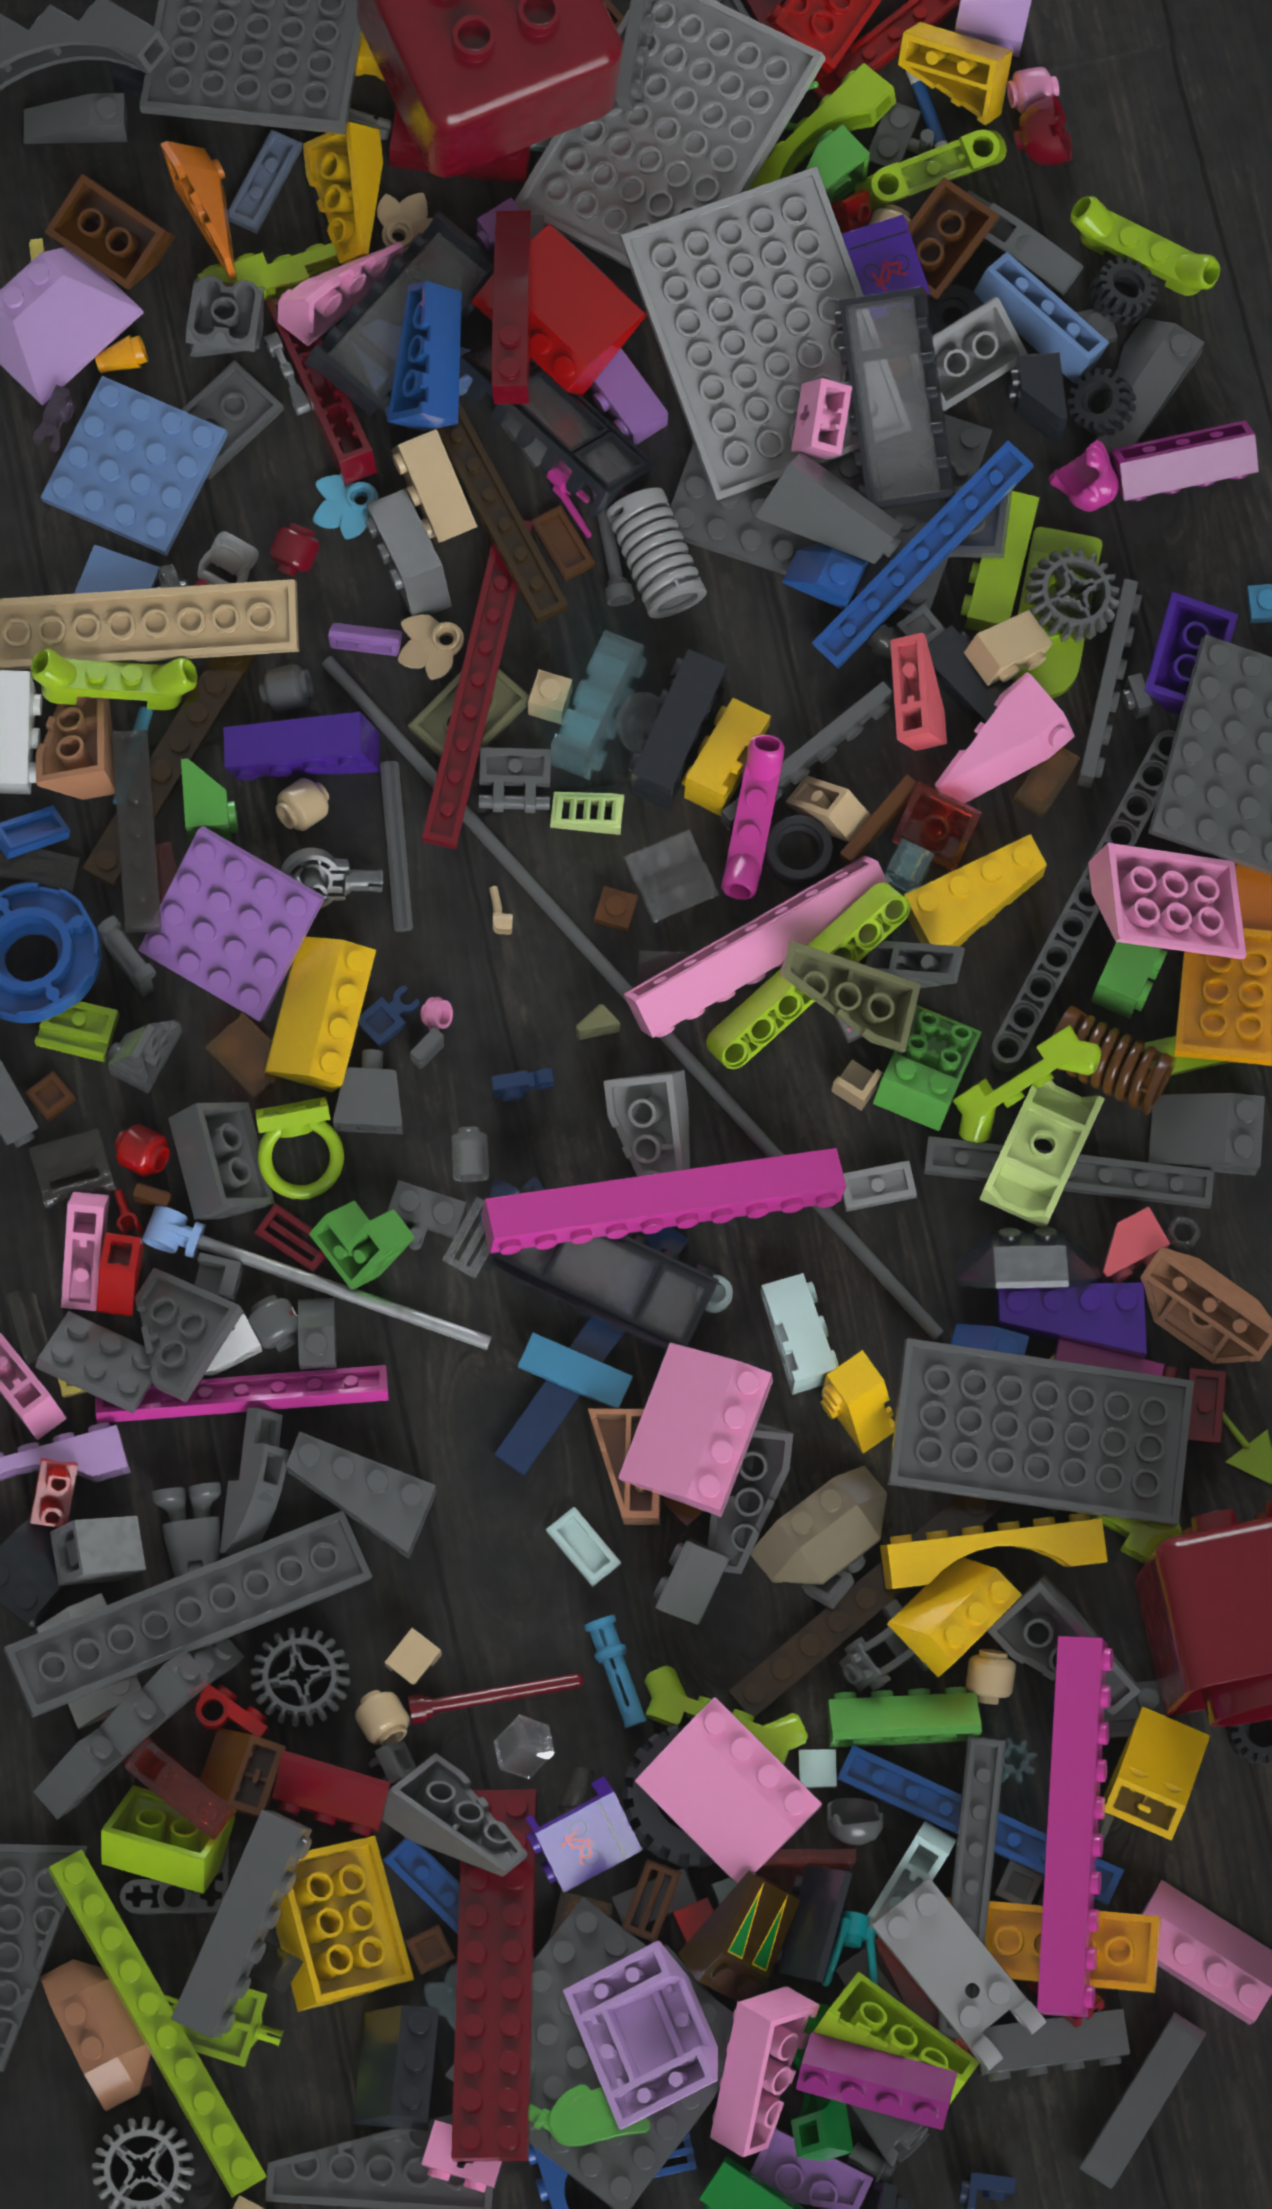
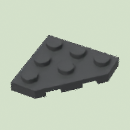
M153 1268L135 1296L137 1310L140 1312L143 1325L141 1329L145 1349L149 1355L152 1368L150 1370L152 1383L158 1390L187 1402L244 1311L239 1305L157 1268Z

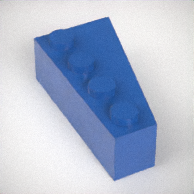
M429 281L408 285L387 422L422 432L458 424L462 291Z

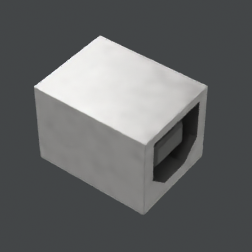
M137 1516L73 1520L50 1532L59 1586L123 1581L146 1570Z

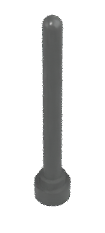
M596 448L585 455L586 461L604 478L599 451ZM592 490V492H593V497H594V500H595V498H596V496H597V493H595V492ZM606 509L597 515L610 579L605 588L606 600L609 606L626 605L635 599L631 583H628L627 578L623 577L616 537L611 528L612 523L610 524L606 517L608 510Z

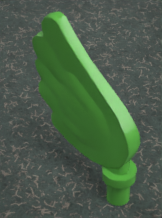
M580 2084L563 2094L551 2111L546 2108L541 2110L530 2103V2121L534 2123L533 2127L538 2130L541 2127L547 2129L558 2143L565 2146H585L618 2136L646 2133L651 2125L648 2118H644L624 2129H619L602 2087L590 2090L588 2086Z

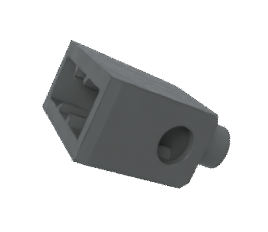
M374 1049L363 1050L361 1068L349 1067L346 1069L333 1118L335 1131L403 1135L396 1070L383 1069V1051Z

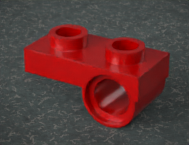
M210 1684L205 1687L200 1694V1699L195 1709L196 1715L203 1727L215 1731L218 1728H224L231 1721L246 1733L265 1739L270 1731L264 1724L267 1718L251 1706L247 1710L241 1708L235 1703L238 1697L221 1684L217 1689ZM219 1703L223 1706V1714L218 1720L209 1721L204 1718L203 1711L208 1704Z

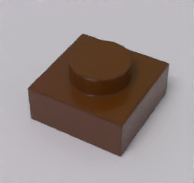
M604 886L595 913L594 923L628 932L638 901V895Z

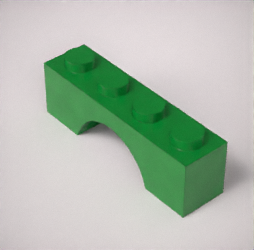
M818 2003L820 2007L816 2018L809 2016L804 2030L805 2033L809 2034V2037L829 2010L830 2005ZM808 2040L804 2049H797L793 2060L799 2072ZM804 2092L801 2112L791 2120L797 2157L824 2162L854 2152L846 2103Z

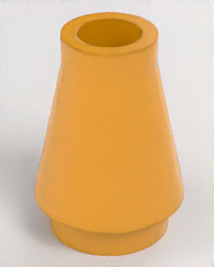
M128 335L101 351L95 357L99 372L104 373L107 371L141 368V364L148 362V356L140 335L135 337Z

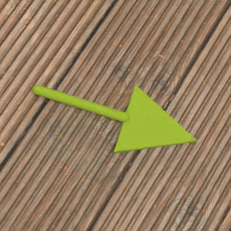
M1223 1411L1222 1422L1243 1447L1225 1463L1272 1485V1448L1268 1430L1248 1443Z

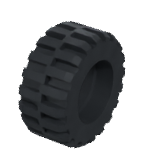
M674 1725L666 1728V1731L660 1734L656 1733L650 1737L647 1743L642 1748H639L633 1756V1760L630 1766H628L625 1775L623 1809L640 1845L647 1852L650 1851L657 1856L658 1860L666 1864L667 1862L675 1864L678 1868H708L710 1865L715 1864V1862L681 1828L672 1824L665 1817L660 1806L635 1782L638 1776L685 1727Z

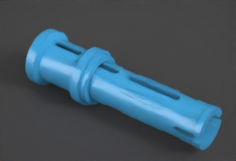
M610 1615L584 1625L586 1632L591 1634L597 1651L594 1657L599 1664L603 1663L625 1724L624 1727L627 1729L642 1724L647 1719L644 1716L623 1656L626 1654L627 1649L625 1644L620 1643L615 1629V1615Z

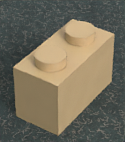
M1030 610L976 634L964 651V654L988 686L999 680L1003 683L1008 682L1020 670L1025 668L1033 670L1040 666L1046 660L1045 654L1053 642Z

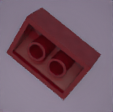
M283 1750L271 1798L274 1802L279 1803L277 1809L294 1815H299L300 1810L314 1814L313 1820L334 1826L337 1820L350 1824L349 1831L369 1837L371 1831L380 1833L389 1789L392 1787L390 1782Z

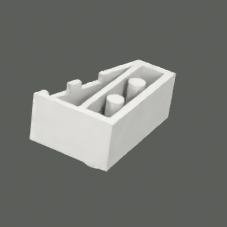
M0 670V793L31 794V784L36 783V762H33V750L37 749L40 743V728H35V716H41L42 694H37L30 671Z

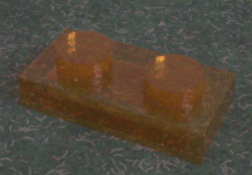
M1062 747L1052 757L1032 768L1014 796L1013 801L1044 819L1080 762L1081 757Z

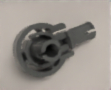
M304 848L294 852L285 860L280 870L323 895L325 899L320 908L329 905L332 901H345L347 894H350L351 891L381 893L383 889L380 885L383 884L382 869H350L348 859H334L330 853L319 848Z

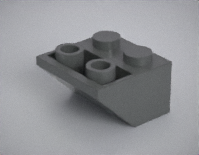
M692 1538L686 1540L685 1544L681 1542L677 1544L669 1560V1564L674 1566L670 1577H662L654 1592L653 1597L658 1599L655 1608L691 1623L700 1624L731 1556Z

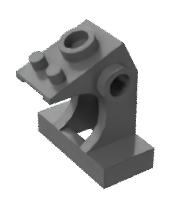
M895 1599L883 1608L882 1613L888 1622L902 1609V1606ZM890 1627L868 1642H865L863 1637L852 1642L844 1649L847 1655L839 1662L843 1668L844 1676L851 1684L855 1685L859 1693L868 1687L872 1691H877L891 1681L888 1674L912 1658L915 1659L923 1672L930 1669ZM885 1641L896 1659L879 1669L867 1653Z

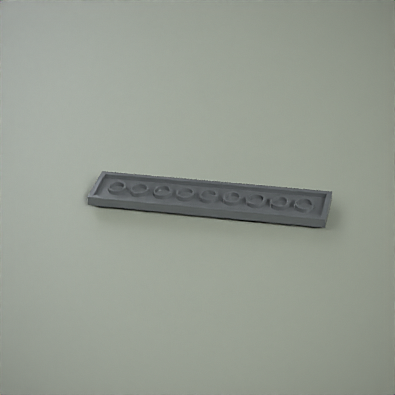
M342 1510L4 1647L3 1651L30 1715L34 1718L161 1666L184 1650L188 1653L200 1650L369 1581L372 1578V1574Z

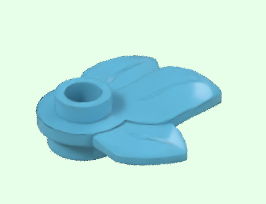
M340 475L327 476L318 480L316 487L326 500L316 510L313 522L326 529L340 527L345 539H351L360 535L366 528L365 519H368L369 515L367 503L378 499L376 489L366 482H351L344 485ZM359 496H364L368 500L365 504L359 505L355 503V499Z

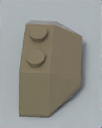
M865 1465L835 1476L778 1519L755 1545L750 1556L773 1583L824 1584L881 1540L887 1492Z

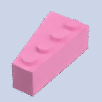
M787 1986L737 2002V2007L733 2014L734 2022L731 2037L726 2049L727 2057L724 2071L719 2084L720 2091L717 2106L713 2114L711 2139L742 2157L768 2149L784 2103L779 2100L780 2095L787 2089L789 2084H792L796 2070L791 2068L797 2049L805 2048L809 2034L805 2033L804 2030L809 2016L816 2018L820 2007L818 2003Z

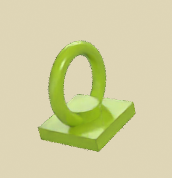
M326 1096L255 1110L259 1133L265 1132L258 1148V1166L265 1182L275 1192L291 1199H310L329 1190L341 1174L344 1164V1149L337 1132L326 1122V1120H331ZM312 1131L318 1133L325 1140L330 1154L329 1165L323 1176L307 1185H294L283 1180L277 1174L272 1162V1151L277 1140L280 1137H295Z

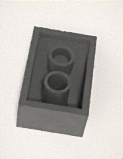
M1235 1093L1161 1095L1151 1112L1148 1163L1255 1176L1261 1165L1265 1096Z

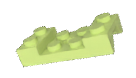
M1052 1080L1038 1089H1035L1032 1084L987 1180L980 1200L1039 1227H1047L1105 1098L1101 1096L1081 1097L1056 1086ZM1038 1139H1046L1052 1144L1053 1151L1046 1154L1040 1153L1036 1150L1034 1142Z

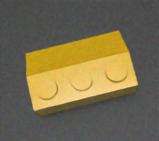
M962 1557L942 1570L887 1625L939 1677L1022 1594L997 1568Z

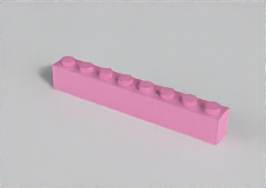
M867 856L859 858L624 994L625 999L641 1031L652 1038L655 1036L663 1037L675 1029L674 1025L685 1019L691 1020L699 1017L705 1012L707 1006L714 1002H723L735 995V990L745 984H755L765 978L766 972L775 967H782L789 941L807 946L872 886L882 882L888 883L879 862Z

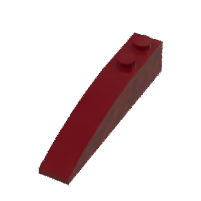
M531 210L496 211L492 321V391L494 404H530Z
M280 297L267 301V307L301 389L308 399L311 412L344 485L377 473L372 448L348 396L315 368L304 365L313 348L323 343L321 338L319 337L309 346L304 344L278 323V301Z

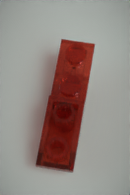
M150 1735L121 1761L125 1765L124 1768L213 1840H215L237 1811L197 1774L180 1763Z

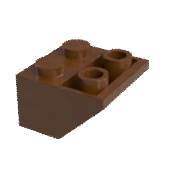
M218 1728L194 1799L215 1804L224 1809L258 1820L261 1811H268L280 1758L283 1750L288 1752L287 1747L251 1734Z

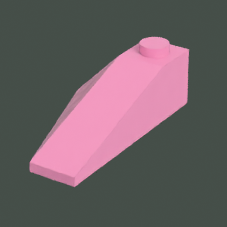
M400 242L302 281L293 290H287L278 301V323L307 346L311 345L342 319L356 302L359 303L366 296L372 284L387 273L390 265L398 256L404 254V245Z
M1028 672L998 697L994 703L997 706L995 712L986 724L979 723L974 730L978 735L967 750H960L935 783L934 786L946 809L949 811L1046 761L1075 737L1064 712Z

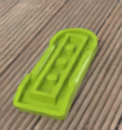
M1036 527L1032 536L1018 615L1031 610L1035 606L1025 603L1026 596L1031 593L1025 589V585L1029 580H1032L1029 574L1033 568H1038L1037 563L1042 558L1049 560L1048 556L1053 551H1057L1061 555L1065 548H1070L1073 555L1079 549H1083L1086 559L1092 554H1096L1097 560L1095 563L1099 565L1102 550L1101 539L1047 527ZM1075 574L1079 579L1086 580L1082 576ZM1054 575L1050 576L1048 581L1049 598H1052L1057 593L1054 585L1057 581ZM1068 591L1063 597L1069 595L1070 598H1073L1075 596L1076 600L1081 593L1075 595L1073 592L1070 594V591ZM1091 593L1090 596L1087 598V599H1088V603H1089V605H1090V607L1088 608L1089 613H1090V608H1091L1093 593ZM1059 610L1063 615L1070 617L1066 612ZM1038 615L1034 616L1037 621L1041 619ZM1045 624L1042 628L1047 634L1050 627ZM1056 631L1053 636H1049L1053 644L1045 654L1046 660L1033 670H1028V668L1020 670L1012 679L1015 683L1028 672L1051 698L1064 694L1076 681L1084 647V635L1080 642L1075 643L1071 634L1066 641L1061 642L1060 632Z

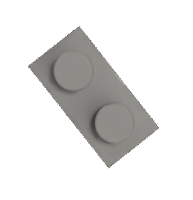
M909 1161L843 1173L846 1189L842 1197L846 1212L914 1199L917 1196Z

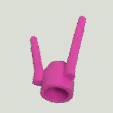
M560 460L557 467L548 471L547 479L554 485L552 490L561 498L585 537L590 538L592 533L567 493L571 495L566 490V482L572 470ZM583 490L575 493L584 503L590 502V498Z

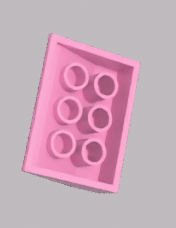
M1107 843L1088 862L1092 895L1116 942L1244 959L1246 957L1235 862Z
M670 1343L618 1479L722 1517L773 1383L772 1373L738 1360Z
M716 1697L683 1728L635 1780L736 1884L739 1883L749 1870L756 1873L822 1804Z

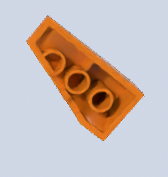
M169 141L161 143L160 145L174 189L230 281L236 279L226 197L221 179L225 178V173L217 158L211 160L204 148Z

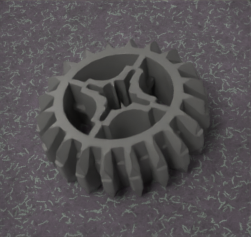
M1065 548L1061 555L1057 551H1053L1048 556L1049 560L1042 558L1037 563L1038 568H1033L1029 574L1032 580L1026 583L1025 589L1031 593L1026 596L1025 603L1035 605L1031 608L1030 612L1033 616L1038 615L1041 618L1038 621L1041 627L1045 624L1050 627L1047 633L1048 637L1053 636L1057 631L1060 632L1061 642L1066 641L1071 634L1072 639L1076 643L1083 639V635L1090 640L1094 638L1096 631L1102 633L1107 628L1106 622L1110 623L1115 617L1112 610H1116L1119 606V601L1113 598L1119 593V588L1110 585L1115 580V574L1106 575L1104 573L1108 567L1107 563H1102L1098 566L1095 563L1097 560L1096 554H1092L1086 559L1083 549H1079L1073 555L1070 548ZM1075 574L1082 576L1086 580L1079 579ZM1054 575L1057 581L1054 584L1057 593L1052 598H1049L1048 581L1050 576ZM1068 591H1070V594L1073 592L1075 595L1081 593L1076 600L1075 596L1073 598H1070L1069 595L1063 597ZM1095 592L1096 610L1094 615L1091 616L1088 611L1090 605L1087 598L1091 593ZM1059 610L1066 612L1070 617L1063 615Z
M303 1627L301 1638H296L294 1629L289 1628L287 1633L290 1640L283 1642L281 1635L276 1633L274 1634V1639L278 1644L277 1647L273 1648L267 1642H264L262 1645L265 1652L269 1654L268 1657L255 1655L254 1660L258 1664L263 1665V1669H251V1676L262 1678V1681L251 1684V1688L256 1692L265 1691L256 1698L258 1705L271 1702L265 1710L268 1716L280 1710L278 1723L284 1724L288 1715H292V1726L297 1728L300 1724V1716H305L308 1727L314 1725L312 1714L318 1713L319 1718L324 1722L328 1719L323 1710L326 1706L335 1713L339 1710L338 1705L332 1699L334 1697L340 1700L346 1699L347 1694L338 1689V1686H349L350 1679L339 1676V1674L349 1671L350 1667L348 1663H336L345 1656V1653L341 1649L331 1654L330 1651L336 1644L333 1638L327 1640L322 1645V1631L318 1630L313 1640L309 1639L308 1627ZM300 1649H309L319 1653L329 1665L320 1667V1665L311 1666L303 1661ZM290 1651V1667L285 1672L278 1674L277 1677L270 1678L276 1661L283 1654ZM297 1660H299L303 1672L311 1674L310 1680L306 1679L304 1695L297 1681L291 1680V1675L296 1676L294 1671L297 1670ZM331 1677L330 1685L325 1694L319 1700L312 1703L310 1696L312 1686L319 1681H323V1678ZM281 1688L296 1691L301 1706H293L281 1701L273 1693L272 1689Z

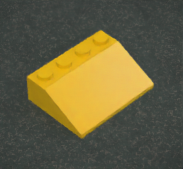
M371 1836L309 1850L304 1859H299L294 1870L296 1874L295 1883L288 1894H284L278 1908L281 1909V1915L275 1925L298 2012L413 1981V1973L376 1837Z

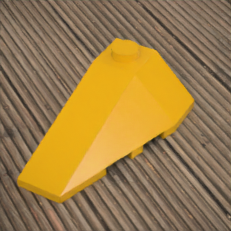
M348 122L346 134L325 133L303 144L306 177L309 185L315 187L319 196V200L316 202L319 211L324 212L329 222L327 232L336 249L339 263L343 265L369 254L383 166L380 129Z

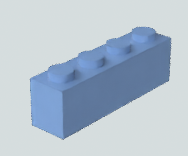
M1008 252L986 269L973 292L984 304L994 297H998L1016 332L1040 354L1060 352L1062 373L1074 384L1079 377L1085 376V372L1095 367L1109 344L1102 335Z

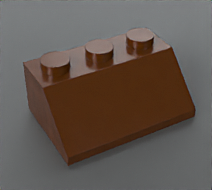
M81 174L45 230V233L128 290L159 264L176 237L111 191Z
M945 177L942 178L908 224V229L930 291L928 297L937 301L1000 218L993 210Z

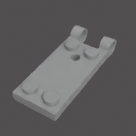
M930 1878L871 1925L872 1929L987 2071H990L1003 2060V2057L982 2032L1008 2010L1011 2011L1020 2025L1030 2035H1033L1046 2024L1041 2013L1037 2011V2008L1019 1990ZM970 1983L977 1985L979 1993L975 1998H969L965 1993V1988Z

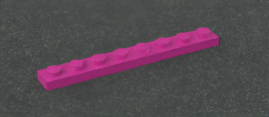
M386 1365L201 1379L187 1402L158 1390L152 1384L134 1414L96 1396L97 1423L247 1412V1408L274 1410L388 1401Z

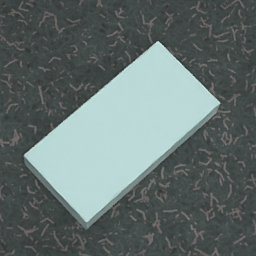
M575 1507L546 1529V1532L592 1587L621 1564L619 1559Z

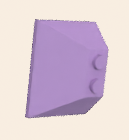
M62 247L42 252L0 290V365L37 402L44 405L144 312L106 274L68 248Z
M660 1941L646 1946L563 1990L619 2129H624L718 2081V2046L689 1977Z

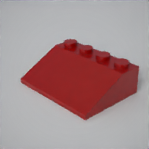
M548 224L531 240L530 357L564 390L584 395L644 320L647 313L552 224ZM494 274L471 301L491 321H493Z

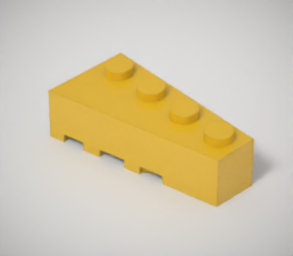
M1029 834L904 894V897L910 903V913L907 918L921 944L960 946L980 927L991 921L1004 907L1010 905L1044 876L1047 864L1033 837Z

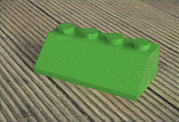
M967 1687L945 1688V1694L930 1695V1689L908 1690V1696H893V1691L891 1690L873 1691L870 1698H857L855 1692H842L834 1694L835 1699H829L827 1702L829 1748L852 1747V1745L866 1747L967 1742L968 1736L979 1737L982 1733L976 1692L967 1693Z

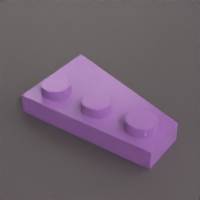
M778 2128L774 2130L768 2149L760 2151L751 2169L752 2173L796 2203L830 2209H859L874 2179L873 2176L838 2158L824 2162L798 2158L794 2136Z

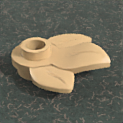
M424 193L408 196L400 203L388 194L382 197L377 207V218L383 226L381 237L385 247L398 243L392 236L398 232L405 238L404 241L400 242L404 245L405 253L413 239L427 229L433 218H427V202Z
M423 614L411 616L401 621L403 630L411 640L401 650L398 662L411 669L425 667L430 680L446 675L452 668L453 656L462 649L464 644V635L460 627L451 622L439 623L432 616ZM444 636H450L453 642L450 645H443L440 640Z

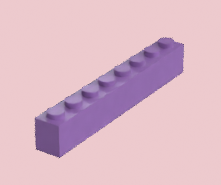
M509 198L477 219L476 239L481 247L486 251L490 250L493 255L495 248L496 211H521L512 198ZM621 348L590 388L594 393L592 397L599 410L603 413L607 411L614 420L612 424L631 442L637 445L667 426L668 412Z

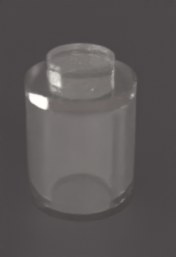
M478 1127L459 1128L458 1133L451 1136L453 1180L458 1182L487 1180L489 1178L487 1134L481 1133Z

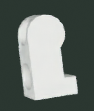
M245 1314L241 1315L234 1327L235 1330L229 1334L205 1372V1376L217 1375L262 1352L261 1345Z

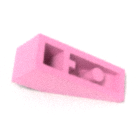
M73 1192L68 1202L61 1308L96 1311L99 1266L104 1236L107 1233L109 1195Z
M0 1333V1393L33 1436L39 1440L67 1418L50 1393Z

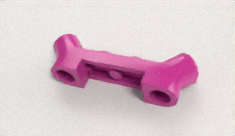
M760 734L754 736L748 746L747 760L721 884L723 892L735 899L746 900L756 895L763 869L785 749L783 742L771 735Z

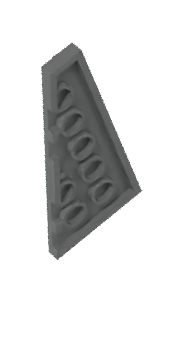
M0 1844V2072L5 2070L67 1906L49 1874L48 1868L81 1849L86 1856L88 1846Z

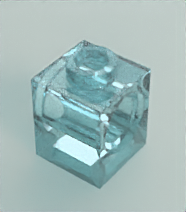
M902 838L886 869L885 878L887 882L907 892L921 887L932 865L934 853Z

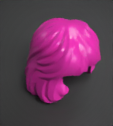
M1099 440L1093 442L1090 447L1086 448V452L1068 465L1063 466L1059 470L1056 469L1049 477L1050 484L1053 487L1058 488L1069 496V500L1075 507L1086 512H1092L1106 506L1115 498L1119 489L1118 477L1112 468L1108 452L1104 444Z

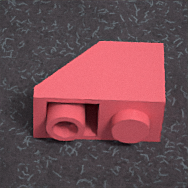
M1150 1207L1117 1223L1101 1273L1102 1283H1107L1111 1280L1114 1283L1123 1282L1134 1274L1132 1269L1143 1263L1147 1267L1161 1247L1168 1249L1170 1243Z

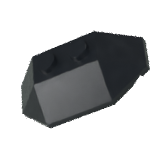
M1040 1227L1035 1231H1020L1016 1228L990 1231L953 1265L956 1287L973 1286L975 1288L993 1289L1052 1288L1101 1283L1097 1261L1063 1230H1056L1051 1227Z

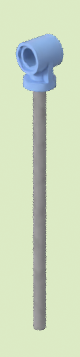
M164 1206L154 1207L142 1239L145 1244L167 1253H176L178 1246L186 1248L185 1256L194 1258L198 1249L226 1259L239 1261L243 1265L485 1350L488 1349L491 1341V1336L357 1289L351 1290L349 1286L204 1236L205 1224L196 1222L193 1228L186 1226L188 1217L171 1208Z

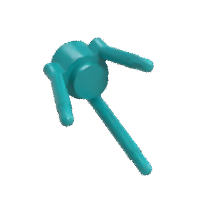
M852 1911L842 1912L837 1938L823 1979V1986H828L832 1981L843 1946L860 1948L864 1941H866L869 1979L878 1985L874 1943L876 1932L872 1927H868L870 1918L867 1915Z

